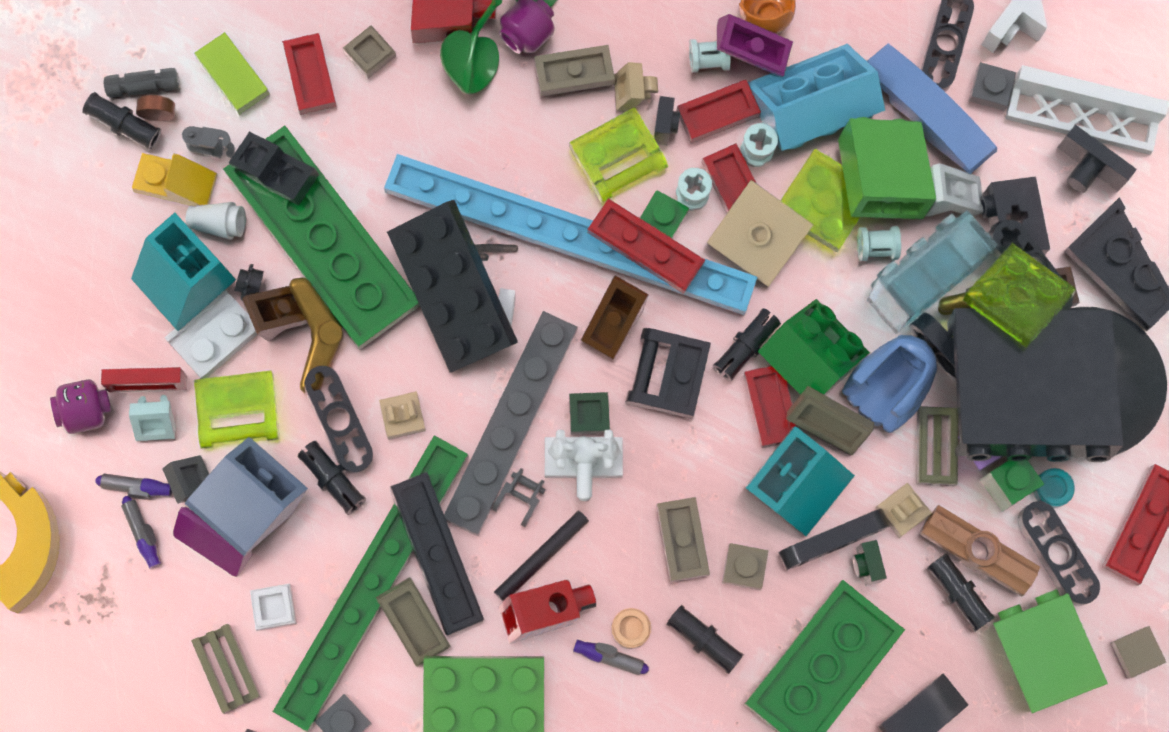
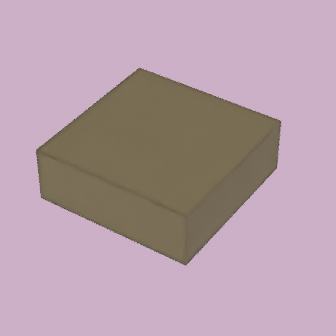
M372 25L343 47L345 55L367 79L396 57L394 49Z
M1150 626L1110 642L1128 679L1166 663V659Z

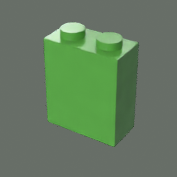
M867 117L850 118L838 138L851 217L923 219L936 201V194L922 122L906 121L904 119L876 120Z
M1057 589L1036 597L1035 600L1038 605L1025 611L1018 604L998 612L1000 621L993 623L1031 713L1038 712L1108 684L1069 594L1060 596Z

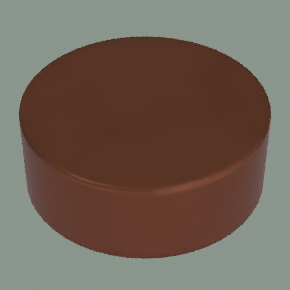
M141 96L137 99L136 115L150 121H170L175 116V102L164 96Z

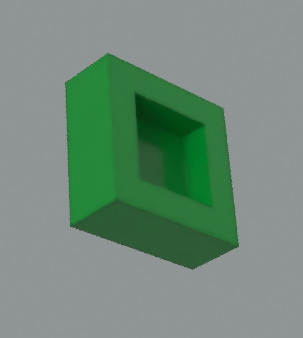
M656 190L640 219L673 239L688 214L689 207Z

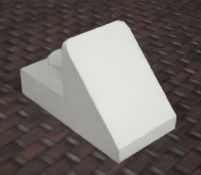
M1012 0L989 30L981 45L994 53L1001 42L1008 46L1019 29L1034 40L1039 41L1047 29L1042 0Z
M940 163L931 167L936 201L925 216L929 217L951 210L968 216L982 214L983 206L980 200L982 189L979 176Z

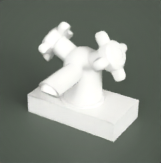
M557 430L556 437H545V478H577V497L579 500L589 501L591 499L592 478L623 477V437H613L612 430H605L604 437H565L564 430Z

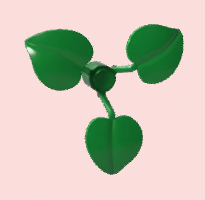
M492 0V3L474 26L471 34L463 30L454 31L444 39L441 45V64L450 79L465 94H475L485 88L497 71L499 51L496 43L491 38L478 37L495 9L502 4V0ZM557 0L543 1H545L551 7L555 4Z

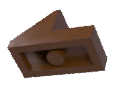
M615 275L581 341L614 360L634 323L642 315L649 294Z
M289 286L246 295L242 298L257 335L267 341L272 340L285 329L308 324Z

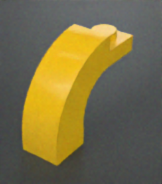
M10 471L7 475L0 472V499L11 511L15 519L17 537L10 556L0 565V601L8 610L19 614L39 596L49 582L58 560L60 535L55 513L47 498L34 487H31L22 495L26 487Z

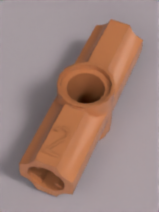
M940 505L935 507L920 532L921 536L959 558L967 568L982 572L1021 597L1026 594L1038 576L1040 566L1002 544L993 533L979 530ZM974 541L982 542L987 547L988 556L986 560L977 559L973 555L972 544Z

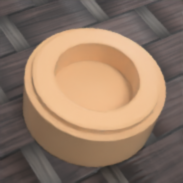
M627 608L620 611L613 619L611 633L617 644L627 649H635L642 646L648 640L651 633V623L648 616L641 610Z

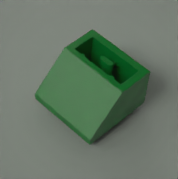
M817 299L785 321L758 351L800 395L809 386L825 396L870 354L863 346L862 340L855 333L848 331L836 319L832 309L821 304Z

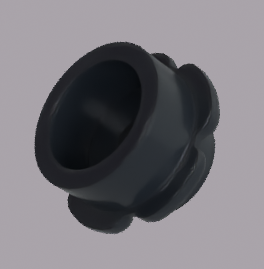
M250 264L248 270L240 269L234 291L241 293V300L246 295L259 293L264 271L253 268L254 264Z

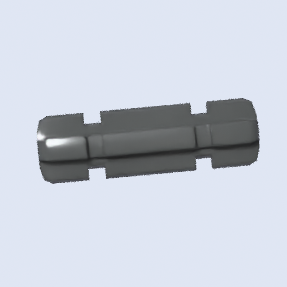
M175 68L160 69V73H155V70L125 73L124 77H119V74L107 75L103 81L104 91L107 97L114 98L122 97L123 93L126 92L130 96L159 92V88H163L164 91L177 90L179 88V76Z

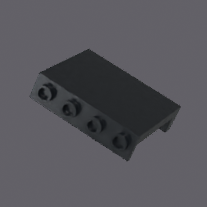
M954 309L947 322L948 337H953L959 426V444L955 449V456H967V459L971 461H985L990 459L991 456H1007V460L1014 462L1026 461L1031 459V457H1047V460L1051 462L1068 461L1071 457H1086V460L1089 462H1105L1114 457L1123 447L1112 310Z

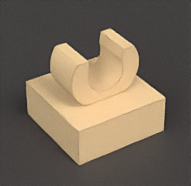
M628 62L614 74L617 111H631L643 100L651 99L650 93L659 92L658 78L643 76L642 63Z
M417 391L379 400L388 440L426 431Z
M908 482L875 507L876 510L883 509L891 529L898 538H901L932 514Z

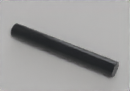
M578 510L494 591L496 596L503 602L509 595L518 591L589 522L587 517Z

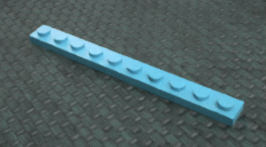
M400 154L396 155L384 186L385 193L432 209L447 201L455 200L464 220L683 294L588 234L587 229L593 220ZM705 259L704 265L683 295L745 315L757 276Z

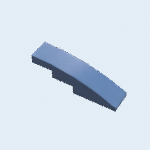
M888 43L867 60L878 71L881 89L888 94L890 104L911 121L922 122L925 139L966 172L971 174L997 152V146L972 118L943 89Z

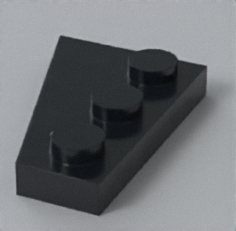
M1119 197L1064 252L1133 319L1148 331L1169 311V286L1157 264L1150 260L1141 243L1143 239L1137 228L1132 227L1124 212L1126 208Z

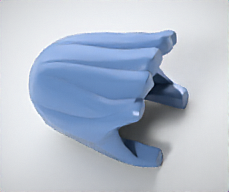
M900 335L865 357L852 371L842 389V393L847 396V400L853 407H859L858 413L873 421L874 426H883L886 432L892 433L917 412L926 398L937 372L936 356L924 340L912 335Z

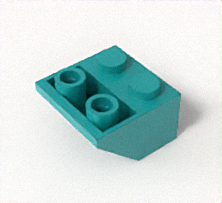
M175 212L145 238L131 280L177 331L181 330L236 281L235 277Z
M794 426L745 488L804 536H807L855 475L827 450L798 427Z

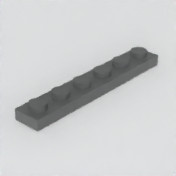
M545 311L542 312L445 511L446 522L479 536L572 343L578 326Z

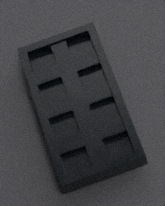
M455 200L447 201L387 231L450 373L518 343Z

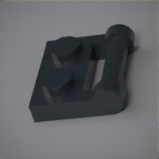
M643 328L640 339L643 342V347L633 388L627 392L625 403L638 408H648L693 419L711 342L657 329ZM658 346H664L670 349L659 396L647 392Z

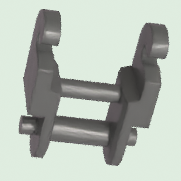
M189 126L182 132V139L186 143L187 149L193 153L204 154V156L218 159L222 157L224 148H228L226 155L229 158H232L235 153V147L231 142V138L224 130Z
M520 468L518 473H512L513 482L511 484L505 483L492 510L497 512L506 495L515 496L526 502L529 506V510L521 523V526L526 528L529 519L533 516L540 503V500L537 499L539 492L544 494L546 489L543 488L544 480H541L538 484L523 476L524 469ZM518 482L534 490L531 498L514 490Z

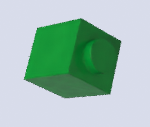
M1008 460L980 479L1002 512L1044 485L1028 460L1020 462Z

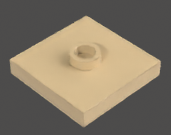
M751 180L706 243L749 274L757 276L759 281L769 287L809 232L813 223Z

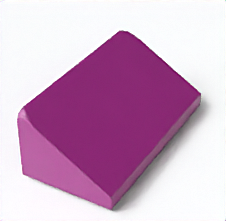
M731 14L718 19V51L777 76H784L793 41Z
M185 506L181 507L178 511L173 536L232 576L237 577L252 557V551L243 556L192 510Z

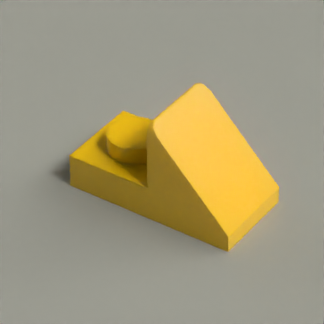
M142 153L132 184V190L134 193L188 206L208 205L218 174L179 154L173 153L170 160Z

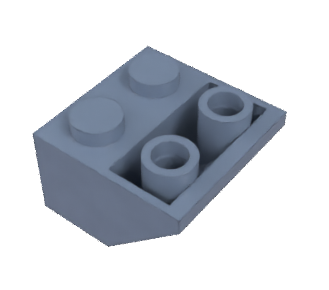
M248 437L218 463L187 499L185 505L239 553L245 556L293 514L308 488L253 439Z

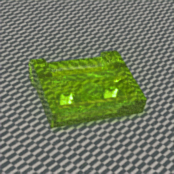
M635 107L569 142L570 150L590 181L601 203L607 201L608 198L611 199L613 197L612 193L654 170L659 173L668 168L665 156ZM641 149H644L647 158L606 180L600 173V171Z
M272 370L194 380L198 439L201 449L213 448L214 443L246 440L248 437L251 439L266 437L267 441L280 439L274 374ZM264 413L265 417L264 422L212 428V419Z

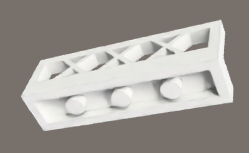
M1022 65L1015 75L1005 119L1068 134L1075 124L1077 125L1081 122L1083 127H1078L1100 143L1150 155L1154 151L1159 123L1167 115L1169 101ZM1019 95L1034 97L1041 109L1033 114L1017 111ZM1060 104L1070 106L1077 118L1069 123L1059 121L1051 109ZM1096 113L1106 115L1113 127L1105 132L1095 130L1088 118ZM1132 122L1148 125L1145 142L1132 139L1124 127Z

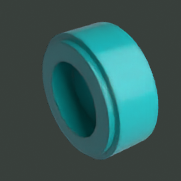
M1050 468L1039 474L1044 485L1033 492L1037 501L1048 503L1053 508H1059L1072 499L1075 485L1072 477L1066 471L1059 468Z

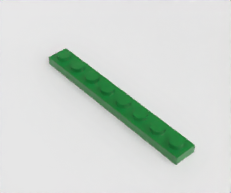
M434 435L409 479L428 472L441 505L469 456L466 452ZM395 503L272 711L306 732H309L378 614L381 606L376 597L394 586L414 552Z

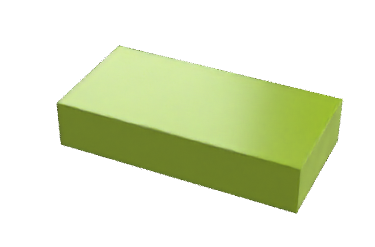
M225 32L194 52L197 60L238 115L270 95L268 88Z

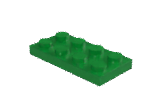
M841 580L744 705L777 732H827L905 629L847 582Z

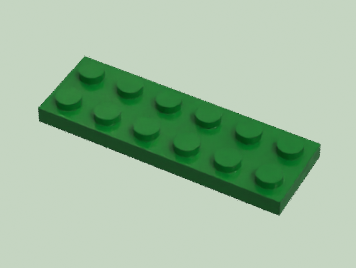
M284 125L267 137L266 140L278 145L285 154L315 168L319 173L318 178L299 206L250 179L230 164L223 168V170L303 277L310 281L357 348L361 350L420 307L406 281Z

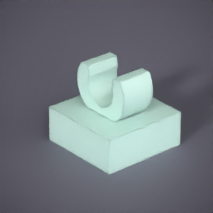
M161 395L160 402H147L146 397L141 396L138 399V403L130 404L129 418L136 441L175 439L176 425L170 401H168L166 395Z

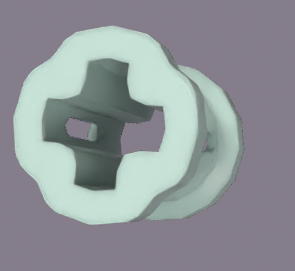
M696 39L689 40V60L692 73H698L699 69L721 67L724 71L730 70V55L717 50V41L698 43Z
M757 123L751 125L746 130L740 147L746 163L753 167H762L765 163L770 162L778 143V136L775 130L767 124ZM755 141L762 142V150L755 149Z
M700 168L685 170L678 180L676 189L677 201L689 207V211L702 209L707 204L712 189L710 175ZM694 185L700 187V191L696 190L693 194L687 192V189H691Z
M892 226L890 230L868 231L866 227H860L857 233L859 260L867 261L868 257H890L892 260H898L901 256V233L899 227Z

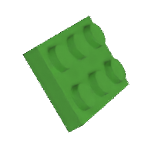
M424 656L423 732H544V656Z

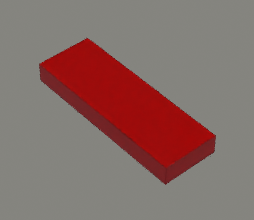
M609 198L587 229L588 234L683 294L705 263L704 258Z
M1157 464L1151 466L1102 566L1137 586L1142 583L1169 527L1168 470Z

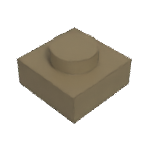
M730 543L728 545L722 583L761 590L769 550Z

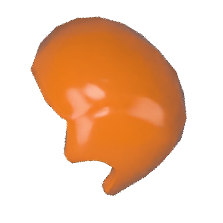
M741 0L739 3L741 19L775 34L784 31L790 25L796 10L795 0Z

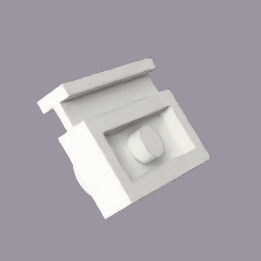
M225 290L181 330L177 331L174 329L164 338L204 381L251 341L257 333L249 314Z

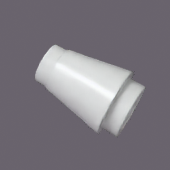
M235 202L189 206L186 211L185 220L186 225L190 229L232 240L234 236L241 237L243 235L246 213L244 207L236 206Z

